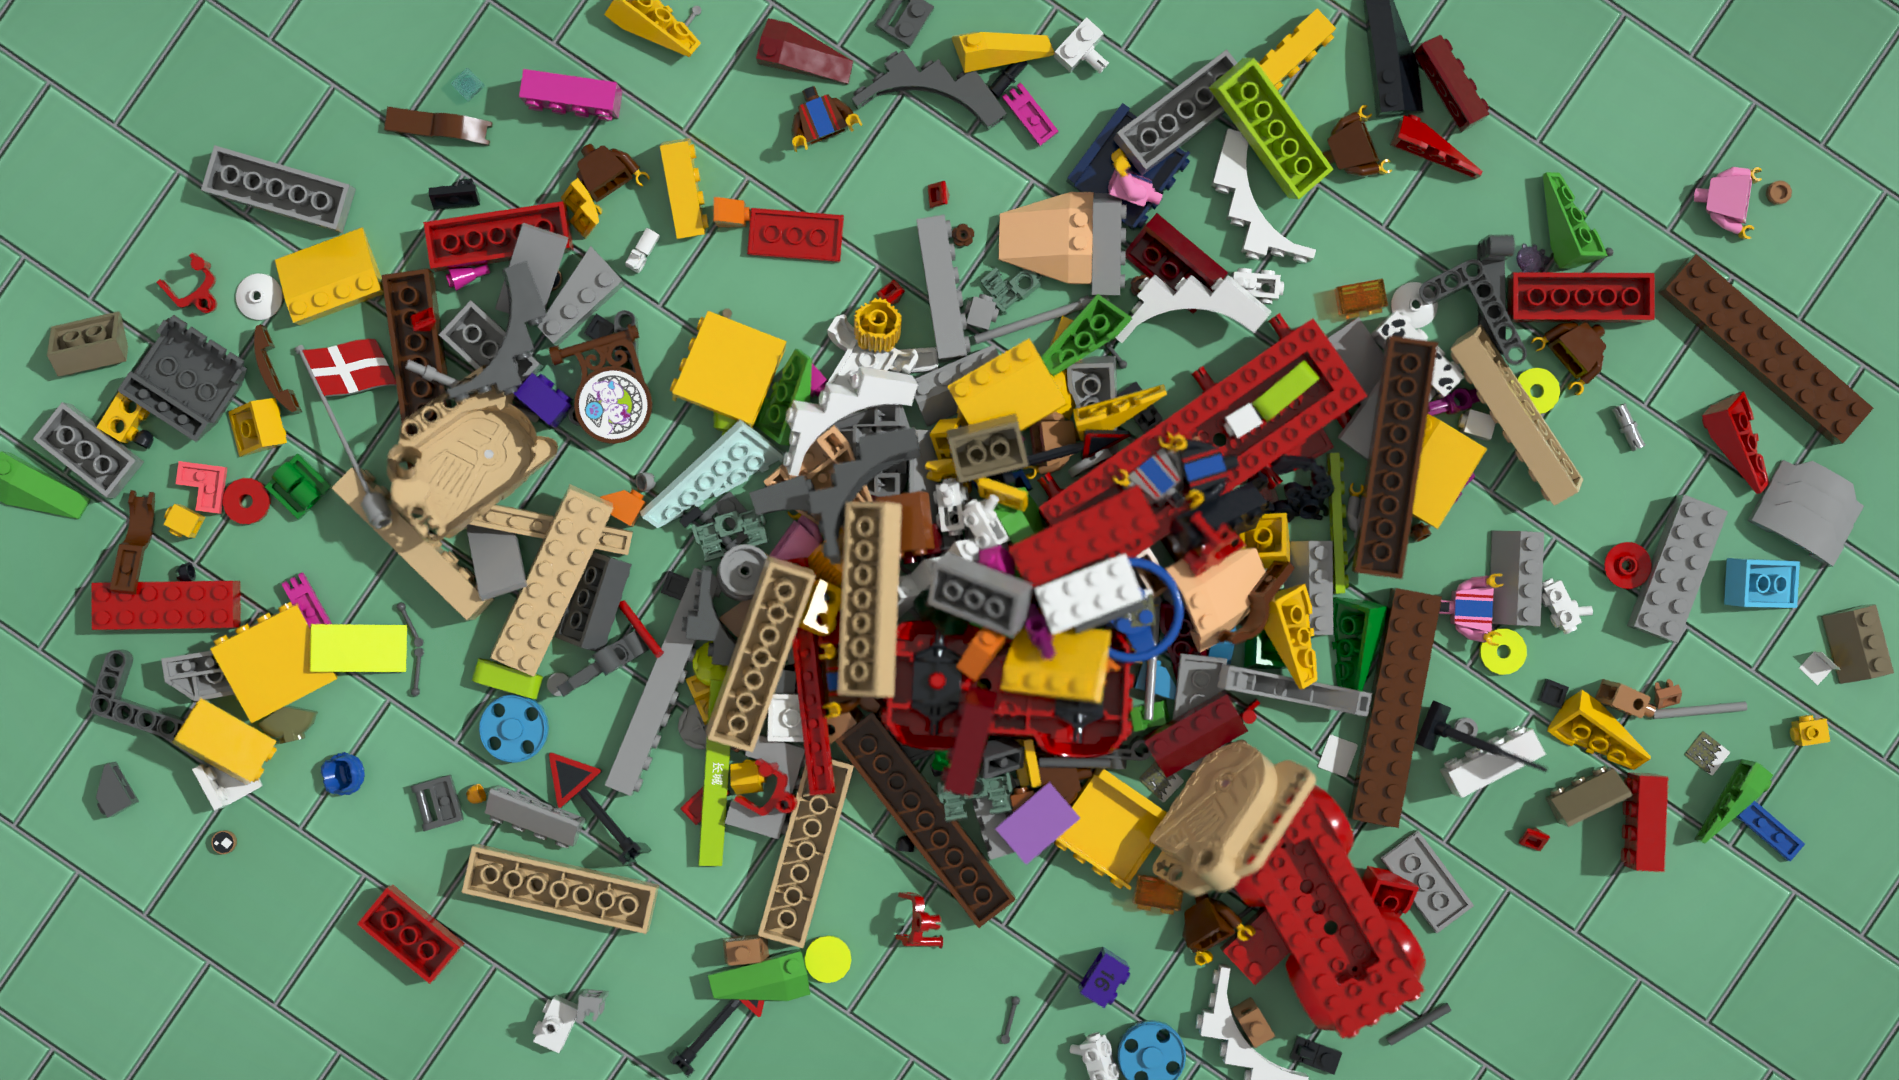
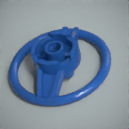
M1127 557L1131 567L1149 570L1162 579L1170 590L1174 602V618L1171 628L1163 640L1156 646L1150 625L1131 627V622L1124 618V616L1109 622L1112 627L1125 633L1136 653L1119 652L1109 647L1108 657L1120 662L1137 663L1158 656L1173 643L1182 626L1184 604L1175 580L1164 568L1146 559ZM1139 588L1144 599L1145 592L1142 588ZM1143 610L1139 614V620L1143 624H1149L1153 621L1154 616L1150 610Z

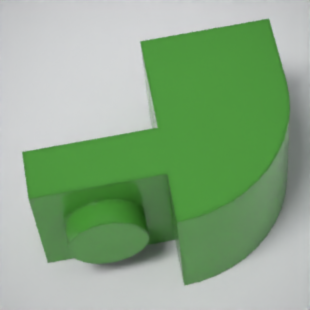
M1166 699L1154 701L1153 720H1144L1145 703L1132 706V712L1128 714V721L1132 723L1131 731L1134 732L1170 722Z

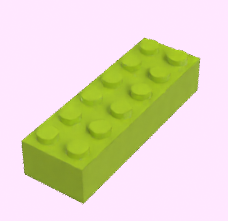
M1242 58L1209 87V90L1288 198L1300 199L1334 170L1255 58Z

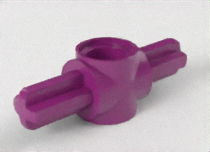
M1456 389L1445 397L1430 402L1427 414L1434 416L1446 412L1450 415L1470 409L1472 404L1481 402L1476 393L1478 390ZM1454 397L1459 400L1460 406L1454 402Z
M1029 603L1025 627L1030 640L1035 647H1038L1043 659L1052 660L1056 652L1052 645L1053 635L1044 616L1040 615L1037 606Z

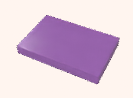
M1048 782L995 829L1027 865L1075 824L1080 817L1053 785Z

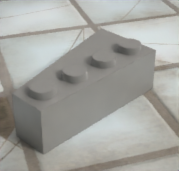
M590 246L547 311V315L542 319V323L538 325V328L554 345H560L626 283Z

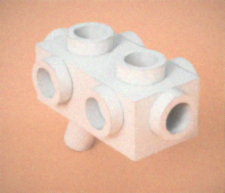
M1238 268L1237 272L1234 271L1231 278L1256 299H1259L1262 304L1270 305L1273 303V300L1277 301L1279 299V295H1283L1284 282L1280 281L1281 275H1275V271L1261 270V274L1252 273V269ZM1263 284L1269 285V292L1262 291L1261 287Z
M956 478L943 479L942 484L936 485V491L933 492L934 502L936 505L938 504L939 514L936 515L938 528H941V532H949V536L963 535V530L968 529V527L964 524V516L961 512L965 510V501L969 500L967 486L963 487V482H956ZM954 515H958L959 522L956 524L952 521Z
M990 495L989 499L980 502L974 499L964 505L965 510L961 512L964 516V524L970 527L975 536L976 545L982 550L995 546L1004 548L1003 544L1010 541L996 512L993 510L999 501L995 495Z
M1553 578L1542 582L1541 602L1545 607L1548 606L1552 614L1550 615V620L1553 626L1562 630L1564 635L1577 629L1576 625L1582 623L1579 616L1593 615L1592 606L1578 607L1576 600L1570 599L1562 580L1554 581Z
M1099 1032L1092 1033L1086 1036L1087 1039L1082 1044L1071 1045L1070 1053L1082 1056L1090 1080L1120 1079L1118 1065L1113 1060L1111 1054V1043L1105 1034L1100 1035Z

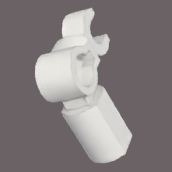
M646 228L635 249L632 250L626 260V267L640 273L646 263V255H650L660 235Z

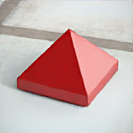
M941 181L928 185L930 208L947 205L950 195L946 182Z
M894 279L876 294L882 300L886 299L892 305L899 303L905 290Z
M432 307L410 316L414 331H431L436 323Z
M1536 827L1527 828L1518 844L1541 851L1550 836Z

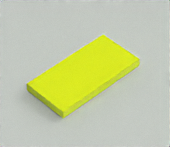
M310 624V672H406L407 625Z

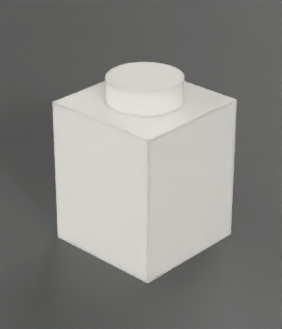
M1251 403L1224 418L1226 423L1223 426L1230 437L1234 435L1235 439L1262 424V421Z
M1470 409L1465 411V414H1461L1458 427H1461L1460 432L1464 435L1487 441L1491 440L1496 423L1489 414Z

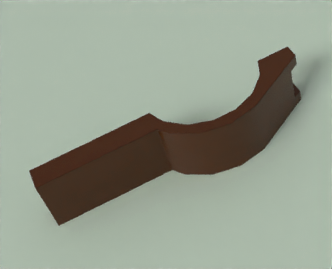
M387 107L384 130L431 138H455L490 146V141L486 140L487 127H492L493 123L457 114L429 113Z
M130 490L128 500L130 510L129 527L125 540L118 547L110 590L114 593L136 595L144 552L151 541L153 533L155 493L149 492L148 497H138L136 491Z
M1273 561L1248 595L1250 613L1247 622L1241 629L1235 632L1223 629L1216 638L1219 643L1230 642L1235 645L1257 636L1264 629L1269 617L1270 601L1295 569L1291 562Z

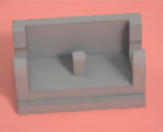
M585 989L579 995L576 1022L583 1023L585 1016H589L590 1012H594L593 1021H596L599 1014H602L604 1011L605 999L608 997L609 991Z

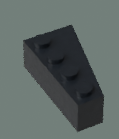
M1249 482L1219 496L1214 501L1204 503L1176 516L1170 531L1185 551L1198 549L1207 545L1210 540L1194 522H1190L1195 514L1201 512V517L1215 532L1224 523L1232 533L1235 531L1236 534H1240L1256 528L1260 518L1264 515L1263 512L1268 502L1255 485ZM1225 531L1221 538L1225 539L1229 533Z

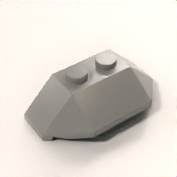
M212 651L161 659L165 682L193 701H198L200 698L205 700L235 695Z

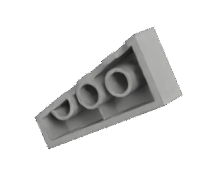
M1094 193L1092 295H1120V288H1125V274H1121V265H1125L1126 251H1121V242H1126V228H1121L1122 219H1126V205H1122L1121 198L1109 193Z
M977 781L975 782L973 794H978L982 789V785ZM988 797L972 800L990 860L1014 853L1015 851L995 829L1011 815L1010 812L991 815L990 808H993L992 800L989 801Z

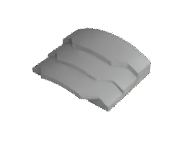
M1781 460L1747 521L1766 532L1777 533L1810 552L1808 556L1828 567H1833L1845 547L1843 545L1864 506L1856 500L1854 484L1814 461L1794 465Z

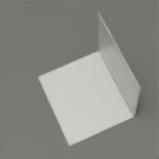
M1815 651L1799 667L1817 685L1832 669L1841 670L1823 652Z

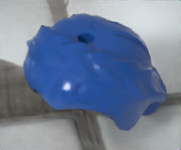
M346 752L338 753L330 760L323 762L321 766L324 787L331 794L350 795L358 791L364 781L365 769L363 763L352 754Z

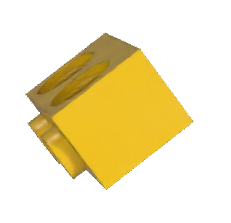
M118 392L97 428L120 442L128 443L133 440L135 434L139 431L137 429L139 424L147 419L150 412L137 404L136 410L131 413L129 411V404L132 400ZM119 421H123L124 430L119 433L116 426Z
M821 579L814 581L798 627L818 636L832 633L837 623L835 620L837 612L841 610L842 589ZM824 593L829 595L830 601L828 604L824 601ZM817 614L821 617L822 620L820 626L816 623L815 620Z

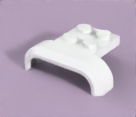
M844 314L836 316L827 330L831 341L846 352L827 383L852 387V378L854 374H857L859 366L910 375L918 361V354L915 349L911 353H905L896 348L890 352L883 350L881 352L878 350L874 352V350L861 349L855 339L854 327L847 321V316Z

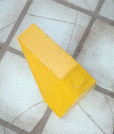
M971 32L952 36V41L964 73L1054 55V50L1047 35Z
M1164 384L1073 409L1081 441H1083L1085 430H1113L1167 395Z
M1580 690L1565 701L1547 729L1550 734L1567 745L1573 746L1576 744L1586 748L1585 752L1591 754L1594 752L1607 756V760L1635 770L1651 759V756L1613 715L1598 700L1584 690Z

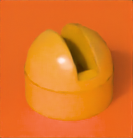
M481 784L473 785L467 790L466 795L470 803L479 804L486 801V793Z

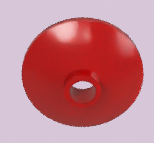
M1623 542L1615 545L1609 550L1604 561L1606 576L1614 585L1620 588H1636L1642 585L1651 573L1652 564L1648 552L1642 546L1633 542ZM1624 561H1627L1629 563V568L1627 570H1624L1622 568V563Z

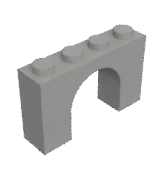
M759 734L753 753L746 751L745 756L754 759L762 758L768 763L776 762L779 765L778 770L788 776V784L785 790L793 795L794 789L798 790L802 776H799L801 767L805 768V748L789 742L768 741V736ZM733 799L725 824L779 839L781 834L786 835L789 821H785L787 813H782L776 808L771 813L760 816ZM784 800L785 807L789 808L788 802Z

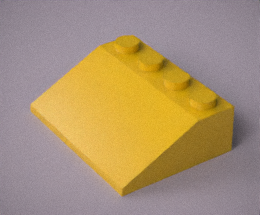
M363 227L275 260L286 305L293 323L298 325L306 324L384 294L382 277Z
M1029 338L947 386L969 425L1016 414L1021 432L1067 405L1041 356Z
M1427 414L1412 516L1439 529L1487 449Z
M1025 626L1015 634L1004 665L1002 690L1014 694L1101 703L1111 637L1110 631L1090 629L1076 634L1074 627H1070L1052 634V645L1056 652L1052 660L1042 658L1038 647L1032 644Z

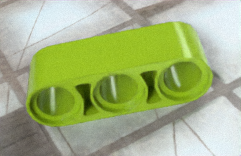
M1304 360L1255 400L1252 405L1264 420L1268 422L1320 378Z
M478 658L472 677L473 682L532 699H537L543 679L541 675L535 674V676H531L513 667Z

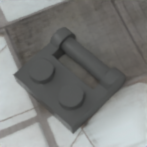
M892 0L881 19H877L874 25L906 46L911 47L934 10V6L925 0H908L909 4L893 28L889 25V22L903 0Z
M729 491L698 519L702 524L715 522L712 516L716 513L721 516L736 510L739 514L747 510ZM733 518L724 520L732 530L735 528L736 523ZM744 532L737 534L738 537L735 540H732L729 536L725 538H720L719 536V539H722V543L725 545L724 549L728 552L731 548L742 544L748 538V535H744Z
M452 775L410 786L412 793H415L423 820V831L464 820ZM425 789L430 790L438 820L432 821L424 793Z

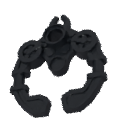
M1295 455L1282 456L1271 462V467L1277 475L1286 474L1295 468L1301 469L1304 472L1310 470L1312 479L1310 480V486H1303L1296 482L1287 483L1284 486L1287 500H1279L1273 504L1267 501L1264 514L1287 513L1288 523L1296 516H1301L1304 519L1323 520V516L1319 515L1320 510L1323 511L1325 517L1329 515V509L1323 503L1326 497L1334 493L1335 487L1333 479L1328 475L1323 465L1319 466L1316 464V460L1313 457L1307 458ZM1258 471L1248 479L1247 483L1252 482L1258 491H1261L1267 486L1268 477L1266 474Z

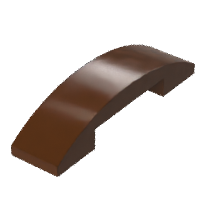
M261 324L257 325L254 334V349L261 376L274 397L285 408L299 414L302 410L294 391L290 389L283 391L267 351L274 349L275 346L267 327Z

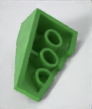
M1097 294L1041 358L1050 374L1054 377L1117 337L1132 318Z
M799 349L794 350L783 368V376L780 381L773 384V392L769 398L764 399L755 422L756 427L780 445H790L789 437L792 430L788 422H786V413L788 408H791L793 400L810 403L812 358Z
M0 452V501L2 503L76 519L81 518L91 498L9 452Z
M1741 759L1696 835L1695 840L1702 843L1708 842L1760 797L1763 792L1765 793L1770 788L1772 783L1770 779L1773 774L1757 762Z

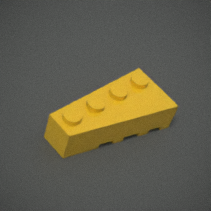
M1318 8L1293 30L1292 34H1288L1276 46L1275 50L1271 49L1259 62L1260 67L1277 91L1284 86L1281 82L1287 76L1291 79L1301 70L1298 66L1304 60L1308 63L1318 54L1315 50L1321 44L1325 47L1335 38L1332 35L1336 30L1335 26Z
M690 138L663 142L660 145L676 237L679 239L704 235L706 233L705 228H709L707 214L702 212L701 205H705L703 191H699L698 182L701 179L699 168H695L694 158H696L695 146L691 144Z

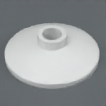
M253 274L246 277L239 284L236 291V302L238 308L245 316L254 320H265L271 318L279 311L283 302V292L279 283L271 276ZM256 292H260L261 297L258 300L254 299V294Z
M1410 282L1399 287L1394 293L1391 300L1392 313L1395 311L1405 313L1411 319L1410 324L1415 329L1428 325L1434 319L1438 309V302L1433 304L1423 302L1419 293L1422 283ZM1429 287L1423 292L1426 298L1431 299L1436 296ZM1414 300L1420 303L1418 309H1415L1412 306V302Z

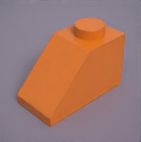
M714 197V222L717 227H746V221H750V207H746L743 200Z
M634 489L630 492L623 490L600 496V498L613 503V510L610 515L632 527L638 520L640 511L647 504L646 501L642 500L644 495Z
M984 626L972 640L956 668L976 682L1003 648L1006 637L998 631Z

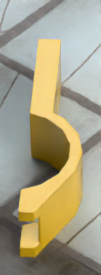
M953 458L927 461L925 469L931 470L926 475V478L935 482L941 481L944 477L957 474ZM984 477L974 479L979 487L980 497L989 499L990 495H995L999 499L997 503L1025 512L1028 505L1027 492Z

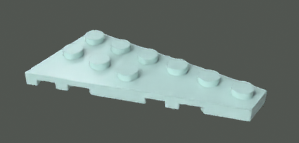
M739 420L642 509L640 514L646 521L659 528L682 516L683 511L690 507L703 505L705 499L713 495L717 497L748 481L750 475L758 471L763 473L769 469V465L777 461L783 462L785 453L742 420Z

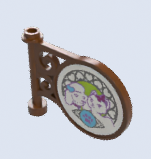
M627 324V330L560 349L559 345L549 347L554 366L564 363L563 358L572 355L577 357L582 370V379L575 395V414L583 430L594 439L604 443H623L635 438L645 429L652 414V396L645 383L633 343L636 342V339L640 338L636 325ZM625 346L628 349L635 372L621 367L628 360L627 354L623 350L615 352L616 356L622 355V360L615 361L612 358L613 350L616 347ZM595 349L600 355V363L593 366L590 361L591 359L596 361L597 357L594 354H590L585 359L582 352ZM606 360L608 361V363H609L610 365H612V366L603 367V366L606 364ZM588 368L591 369V370H594V371L591 372L589 375H588Z

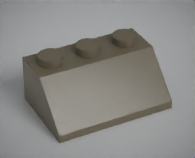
M119 311L51 327L47 357L58 377L73 375L86 370H95L112 364L117 365L127 361L128 344Z
M1016 414L947 430L959 483L1029 466Z
M1866 604L1821 616L1833 663L1841 669H1835L1839 684L1868 680L1894 673L1876 605Z
M1601 766L1594 769L1591 776L1586 778L1580 776L1572 780V785L1566 788L1560 786L1550 791L1551 795L1546 797V800L1557 823L1570 827L1631 797L1632 794L1614 768Z

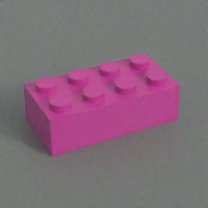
M523 69L519 97L525 105L529 106L530 110L543 111V108L552 109V112L565 115L566 111L575 112V116L582 118L596 115L600 120L612 121V118L619 119L623 91L617 82Z

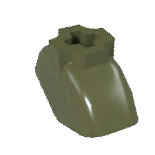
M286 706L276 710L260 722L258 726L266 734L279 738L280 744L305 738L304 733L314 724L318 712L295 706Z

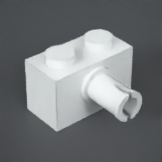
M1086 17L1054 53V58L1070 73L1081 61L1086 60L1100 74L1108 66L1109 62L1094 49L1102 40L1104 33Z
M558 995L552 1000L548 999L542 1011L546 1015L543 1021H538L534 1028L533 1034L536 1037L533 1042L560 1053L577 1018L578 1005Z

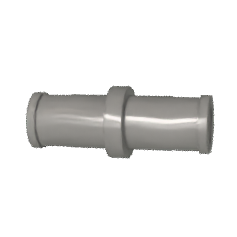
M1626 403L1612 408V412H1614L1621 427L1619 430L1621 433H1624L1631 451L1644 447L1646 444L1643 442L1637 429L1638 424L1636 421H1633Z

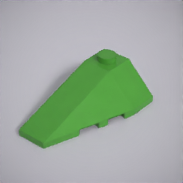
M1544 173L1543 182L1550 245L1554 254V261L1559 266V269H1573L1608 256L1596 229L1591 230L1584 220L1587 217L1584 210L1580 211L1573 202L1575 196L1561 174Z
M1025 487L1016 488L1027 492L1028 505L1025 512L999 503L993 509L1010 539L1007 542L1009 547L1014 545L1018 539L1023 541L1044 530L1038 506Z
M799 949L768 957L759 963L744 964L707 975L714 999L790 1001L810 995L808 975L802 952Z

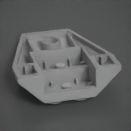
M883 404L868 407L867 410L860 409L846 415L831 425H835L850 443L856 460H858L856 446H860L858 437L910 428L903 405ZM909 460L893 465L871 479L866 484L870 494L877 497L902 494L909 477Z

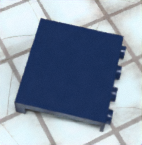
M1124 103L1121 104L1067 177L1066 182L1078 191L1109 193L1108 185L1115 170L1111 155L1120 148L1113 139L1119 130L1137 118V116L1129 111L1130 108ZM1178 148L1146 172L1143 177L1152 181V188L1162 192L1164 189L1169 191L1176 181L1174 175L1178 170L1183 172L1189 164L1190 160L1187 158L1190 152H1184ZM1127 157L1126 160L1130 164V167H1128L1129 171L1141 175ZM1122 199V205H1126V219H1122V223L1133 231L1137 226L1142 228L1149 218L1146 213L1150 208L1155 210L1158 205L1146 201L1145 206H1140Z

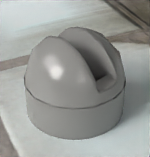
M648 472L639 473L636 476L637 488L642 492L653 489L656 485V482H654L655 476Z

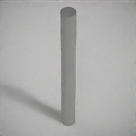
M1744 701L1657 709L1652 718L1661 719L1747 711V703Z

